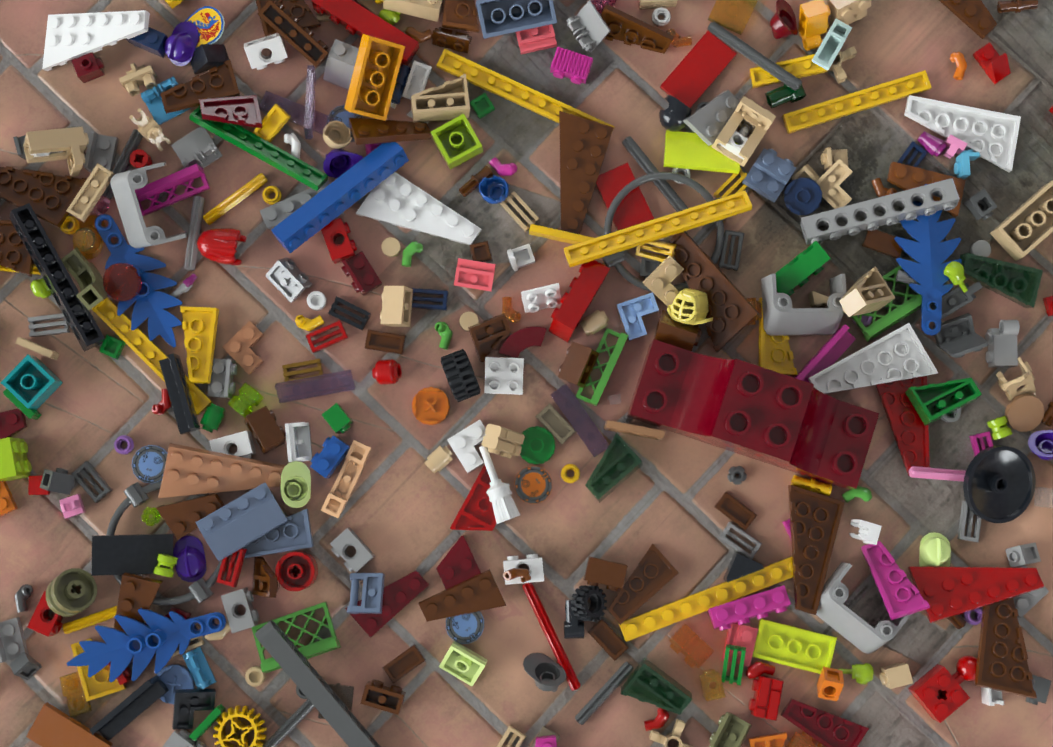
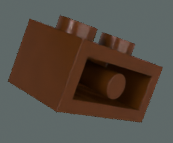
M572 342L567 350L565 361L559 368L558 377L581 388H585L599 353L591 348Z
M267 406L245 416L244 422L263 454L284 444L286 433L281 426L278 427L274 412L272 410L269 411Z
M589 556L584 580H587L588 585L599 586V584L607 585L606 589L617 591L618 588L623 589L628 566Z
M373 679L372 682L368 681L360 704L399 715L406 692L402 691L403 688L391 685L390 688L384 686V682Z

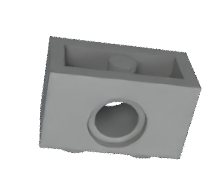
M350 527L346 528L330 543L332 552L338 558L341 556L346 561L344 565L350 572L353 570L356 573L359 572L375 557ZM349 546H354L356 549V554L353 557L347 554Z
M248 588L221 596L232 634L258 625L259 614L253 608L252 602H254L252 592L248 591ZM240 604L246 608L244 615L238 613L237 608Z

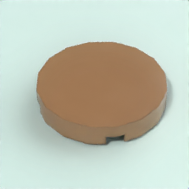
M1031 394L1015 396L1005 409L1007 423L1019 432H1027L1036 428L1041 423L1045 411L1043 403Z

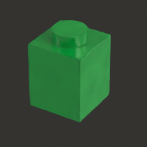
M335 403L322 414L323 418L337 434L347 432L351 428L350 424L353 423L338 403Z

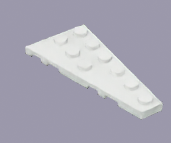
M146 10L48 15L42 69L45 71L52 70V67L65 65L67 61L100 51L104 46H112L122 39H130L148 32L150 13Z
M912 95L907 97L904 114L906 117L945 138L949 135L955 136L967 143L965 149L980 152L981 158L1009 173L1012 171L1021 116Z
M396 172L371 190L356 212V215L447 238L466 245L473 244L482 231L481 228Z
M910 323L809 377L808 381L814 384V388L820 392L828 394L938 374V371Z

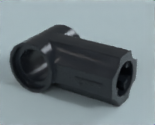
M566 600L564 639H584V621L578 620L577 616H574L573 613L575 611L571 609L574 604H571V600Z

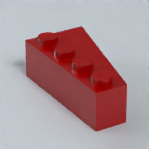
M596 260L581 265L578 271L581 274L578 278H573L569 285L572 289L569 293H564L560 300L562 303L561 307H556L551 315L553 321L548 332L567 343L569 342L574 329L579 325L584 312L590 306L593 297H595L610 268Z

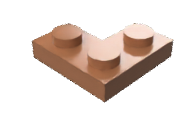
M251 321L244 325L222 347L249 375L264 362L251 349L264 336Z

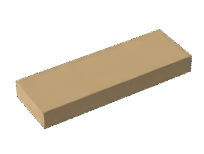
M97 163L66 211L85 222L115 173Z

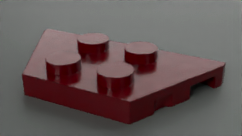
M464 535L458 539L436 568L445 589L481 573Z

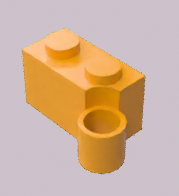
M813 0L800 4L798 32L802 37L805 51L819 48L822 43L820 34L826 33L827 29H829L828 16H830V8L828 5H825L823 0Z

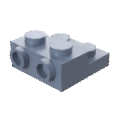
M764 148L742 183L770 201L775 202L796 167L793 166L794 164L791 160H783L778 157L775 150Z

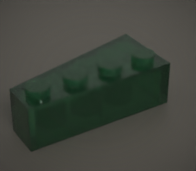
M969 253L960 255V259H962L961 265L964 267V275L967 279L975 283L979 281L983 287L1025 308H1034L1043 270Z

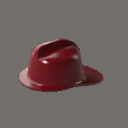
M785 0L776 1V13L770 20V26L775 39L787 38L792 34L798 35L795 13Z

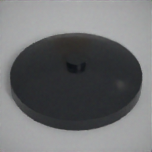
M996 445L984 449L970 462L964 476L963 491L968 507L976 516L992 523H1006L1016 519L1027 509L1033 498L1036 485L1034 468L1028 457L1016 448Z

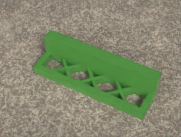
M606 328L596 352L602 353L607 351L609 361L600 365L598 358L596 360L598 366L593 367V370L599 368L602 376L594 382L589 377L590 383L585 386H592L594 392L592 398L589 399L580 395L583 390L581 387H579L576 398L597 406L629 335L622 332L620 334ZM608 333L619 338L616 345L607 346L606 337Z

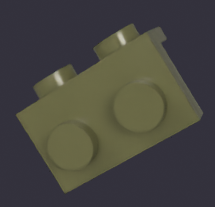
M726 712L719 719L718 725L720 726L717 732H713L709 739V747H741L752 725L736 715Z

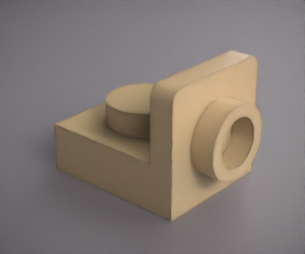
M827 147L821 154V164L824 165V170H828L838 159H841L848 166L847 149L831 150V147Z

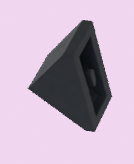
M202 44L194 51L190 62L196 75L208 71L215 66L219 67L225 64L224 62L229 60V56L223 44Z
M734 553L724 575L725 582H730L764 569V567L754 560Z

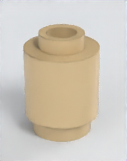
M596 310L583 318L580 325L587 336L590 334L594 335L608 326L607 321L609 319L604 311Z
M439 446L427 457L428 460L424 463L435 474L453 460L451 457L453 453L447 446L443 448Z

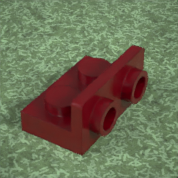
M363 251L348 260H342L344 266L341 268L347 277H352L354 282L351 285L356 293L361 292L364 296L382 285L381 280Z

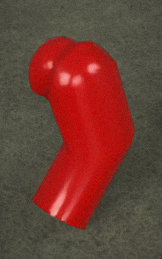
M162 389V400L152 406L154 414L162 415L171 408L172 404L167 389Z
M757 661L746 669L745 675L749 679L756 678L763 673L773 675L775 673V666Z
M660 707L657 710L658 715L655 719L644 721L646 731L662 728L666 724L670 716L667 708Z

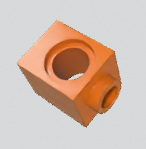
M823 667L817 682L818 697L838 701L844 686L843 671Z

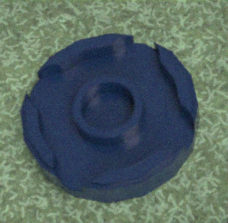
M810 178L793 180L787 185L784 192L786 207L797 215L813 213L822 201L820 186Z

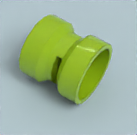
M1006 416L987 422L988 427L992 429L993 440L1013 434L1011 428L1007 426Z
M158 554V565L153 573L165 577H173V567L177 564L178 558L166 554Z

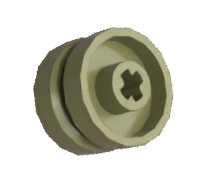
M80 568L68 569L49 583L46 590V602L55 614L63 617H72L87 609L94 602L97 595V584L87 571Z

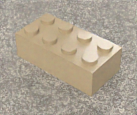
M1053 180L1045 184L990 232L1014 261L1026 256L1053 232Z

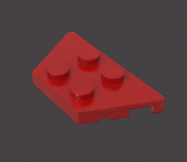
M485 464L450 529L493 531L497 524L492 502L489 501L490 498L486 493L491 487V479Z

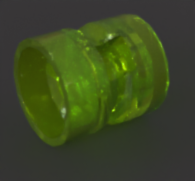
M246 382L238 390L240 395H235L228 401V404L244 418L252 413V406H258L264 399L258 391Z

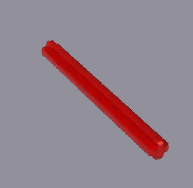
M532 582L523 584V590L559 665L566 672V680L571 690L580 688L581 685Z

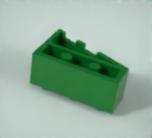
M817 241L813 242L807 249L775 273L777 293H785L791 296L794 293L793 288L797 285L801 288L809 281L808 276L812 273L816 276L824 269L822 265L831 258Z
M972 378L947 381L939 384L933 383L919 387L914 386L905 392L925 426L975 401L982 395Z

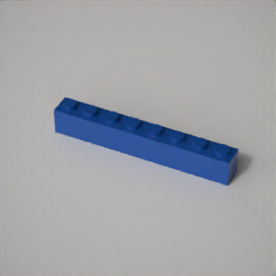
M396 142L382 143L271 229L281 245L289 253H292L407 163L409 159L404 149Z

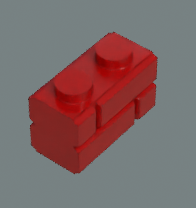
M760 675L757 679L753 680L752 690L755 693L754 698H750L749 710H751L753 716L777 721L783 680Z

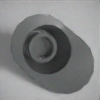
M531 653L525 657L523 662L524 670L534 679L536 686L543 691L556 692L558 686L566 679L565 670L551 658L541 653Z

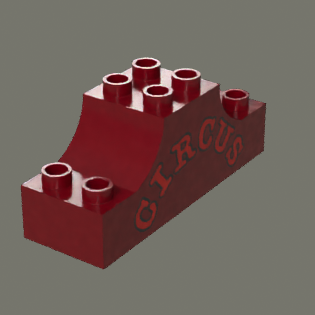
M654 339L649 345L626 417L810 478L812 477L843 489H857L880 413L835 399L814 388V384L739 359H722L702 355Z

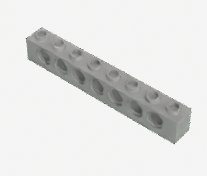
M953 178L802 217L800 226L806 245L812 244L815 241L821 244L824 240H837L847 234L853 236L866 229L872 231L882 225L887 224V226L897 224L901 220H914L920 215L930 216L939 210L949 211L957 206L960 198ZM933 196H937V197H939L941 200H940V201H934V200L932 199V197H933ZM918 201V202H920L922 205H921V206H915L912 202ZM900 206L903 210L896 211L893 207ZM881 211L884 213V215L877 216L875 212ZM862 216L865 218V220L858 221L856 217ZM844 221L846 225L839 226L837 222ZM826 226L828 230L821 231L818 227Z

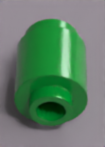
M211 403L206 408L200 424L203 425L202 429L211 433L213 430L218 431L225 415V409Z

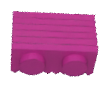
M557 47L550 72L556 78L563 79V77L571 79L572 83L578 85L581 83L586 84L593 58Z

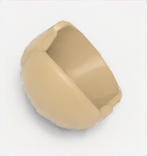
M337 120L330 121L323 129V139L329 147L342 149L352 140L351 129L346 127L343 122Z

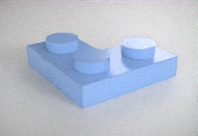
M653 292L616 305L625 332L629 335V341L646 336L647 332L642 317L659 311Z

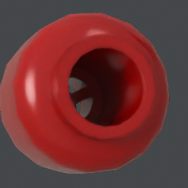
M394 359L379 360L372 369V376L380 385L395 384L402 377V368Z

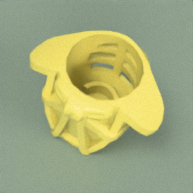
M685 288L681 290L673 303L668 305L667 308L670 317L680 323L697 325L713 321V317L706 319L708 313L707 294L695 289Z

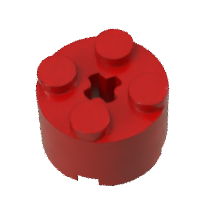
M290 552L278 561L275 575L277 576V581L286 590L301 591L310 587L315 582L318 575V565L315 558L306 552ZM297 566L301 570V573L298 575L293 572V569L297 568Z

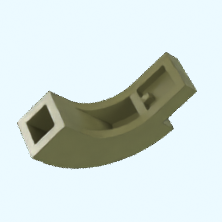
M77 248L61 259L64 266L78 282L81 292L76 296L88 310L94 308L108 296V289L101 274L92 262L89 263Z

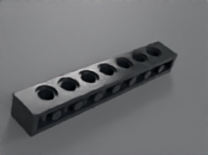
M30 203L11 210L9 218L83 351L85 352L102 344L105 338L91 312L76 296L79 291Z

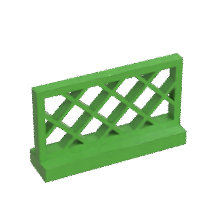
M900 266L882 277L885 281L893 282L891 292L893 295L904 297V303L902 305L892 304V300L885 305V307H889L888 314L885 316L876 314L877 311H874V314L865 313L859 315V318L858 316L852 317L863 332V337L867 342L922 307V295L908 294L909 284L895 281L898 270H902ZM895 284H907L905 293L895 292ZM862 315L873 317L872 324L865 327L861 322Z
M327 602L272 620L277 625L283 621L290 624L285 632L287 637L292 626L302 630L296 641L290 637L288 638L295 643L296 647L298 645L302 646L297 649L306 659L341 648ZM323 608L325 612L322 622L312 618L315 611ZM300 615L308 618L303 628L294 624ZM311 620L320 624L315 634L306 630ZM268 622L251 627L261 660V670L264 673L281 668L273 657L265 659L264 646L262 647V644L255 635ZM323 626L329 628L331 637L326 639L318 637ZM304 632L313 636L311 643L306 646L299 643Z

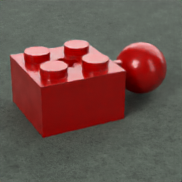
M973 656L961 657L956 664V672L952 675L944 666L937 664L910 686L908 690L931 718L941 723L970 699L960 684L965 680H975L977 658Z

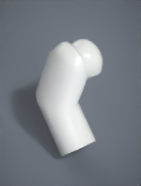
M286 133L284 135V142L291 145V155L300 159V141L294 133Z

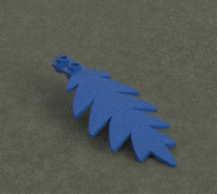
M917 201L912 202L915 206L922 205L920 202ZM942 210L936 211L935 214L925 216V214L917 216L916 219L919 222L914 220L906 221V219L899 221L907 233L916 241L897 236L894 238L898 245L916 261L912 262L896 258L900 267L918 283H909V287L922 295L921 328L927 335H935L941 329L942 295L949 292L953 287V284L943 285L949 280V277L944 275V269L950 263L943 262L954 252L961 241L959 237L941 242L955 222L954 218L937 222ZM957 259L953 261H957L961 264L962 259ZM930 303L935 304V308L933 310H931L929 307ZM930 322H933L935 325L933 329L929 328Z
M108 214L99 215L95 220V227L111 253L106 262L105 269L108 270L115 264L109 279L108 297L112 296L125 283L120 295L117 315L123 314L136 301L132 313L131 330L134 331L148 318L149 340L153 341L160 334L169 345L175 348L176 340L172 327L180 326L182 322L164 309L182 305V301L169 294L155 290L175 286L177 282L158 274L146 272L166 267V264L149 256L135 254L143 251L144 247L134 248L128 245L114 219ZM107 220L108 226L103 227L102 221ZM117 237L118 243L113 244L111 239Z
M140 608L138 612L148 624L147 626L135 619L117 614L114 617L126 633L107 626H95V629L105 643L90 640L80 641L79 644L85 652L68 661L67 665H89L88 677H92L111 661L109 682H113L122 674L133 659L131 680L135 681L149 665L155 653L154 673L158 674L172 658L178 646L179 654L182 655L188 648L190 639L224 629L226 618L220 612H213L185 619L180 614L170 611L171 619L159 613ZM215 618L219 620V625L215 624ZM196 623L201 625V629L196 628Z

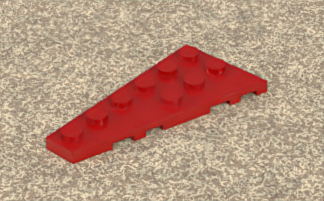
M927 376L876 385L908 476H910L908 471L911 466L930 467L929 425H924L905 393L910 387L926 386Z
M908 567L919 594L930 605V608L925 609L930 623L1044 587L1037 568Z

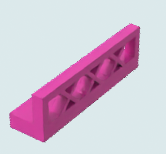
M194 164L149 183L143 188L136 189L135 193L142 216H146L208 190L210 186L203 168L198 164ZM201 177L204 185L199 188L192 187L194 179ZM179 185L186 186L185 192L182 195L175 194L176 188ZM160 193H169L167 201L163 203L157 201ZM146 199L151 200L150 207L143 211L140 202Z
M846 324L841 326L794 378L809 382V377L833 365L856 340L847 331L849 327Z

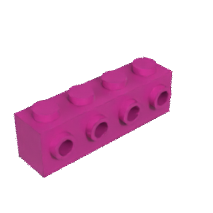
M780 586L709 608L708 613L714 630L724 631L730 629L731 624L738 623V625L749 623V619L757 617V620L768 617V613L774 611L776 614L785 612L791 603L785 586Z

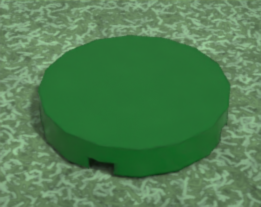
M539 426L530 427L522 432L525 436L523 445H521L520 456L522 459L530 464L537 465L545 463L552 457L556 446L551 432Z

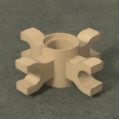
M854 46L843 52L839 51L836 56L838 63H832L828 70L834 72L838 84L846 81L847 76L841 64L843 61L855 57L857 51Z
M139 108L137 111L141 114L140 118L135 119L132 115L129 118L133 123L137 124L139 127L137 130L141 135L162 151L163 148L160 146V143L166 141L170 144L171 141L162 133L163 129L152 117L146 116L142 109Z
M676 719L672 733L663 735L651 730L649 734L650 740L661 743L664 747H668L670 739L678 741L676 747H693L683 743L680 739L686 724L680 719Z

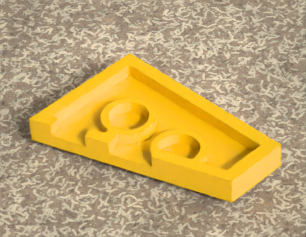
M79 642L71 644L74 657L85 652ZM89 665L77 666L86 702L126 689V686L124 684L120 685L117 679L109 682V665L92 677H88Z

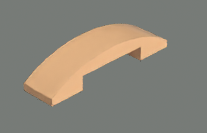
M353 440L345 457L346 460L321 511L339 519L358 482L371 447Z

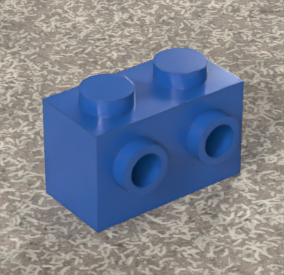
M334 435L324 441L322 445L324 447L320 454L317 452L311 459L312 465L310 467L327 479L331 477L350 449L349 445Z

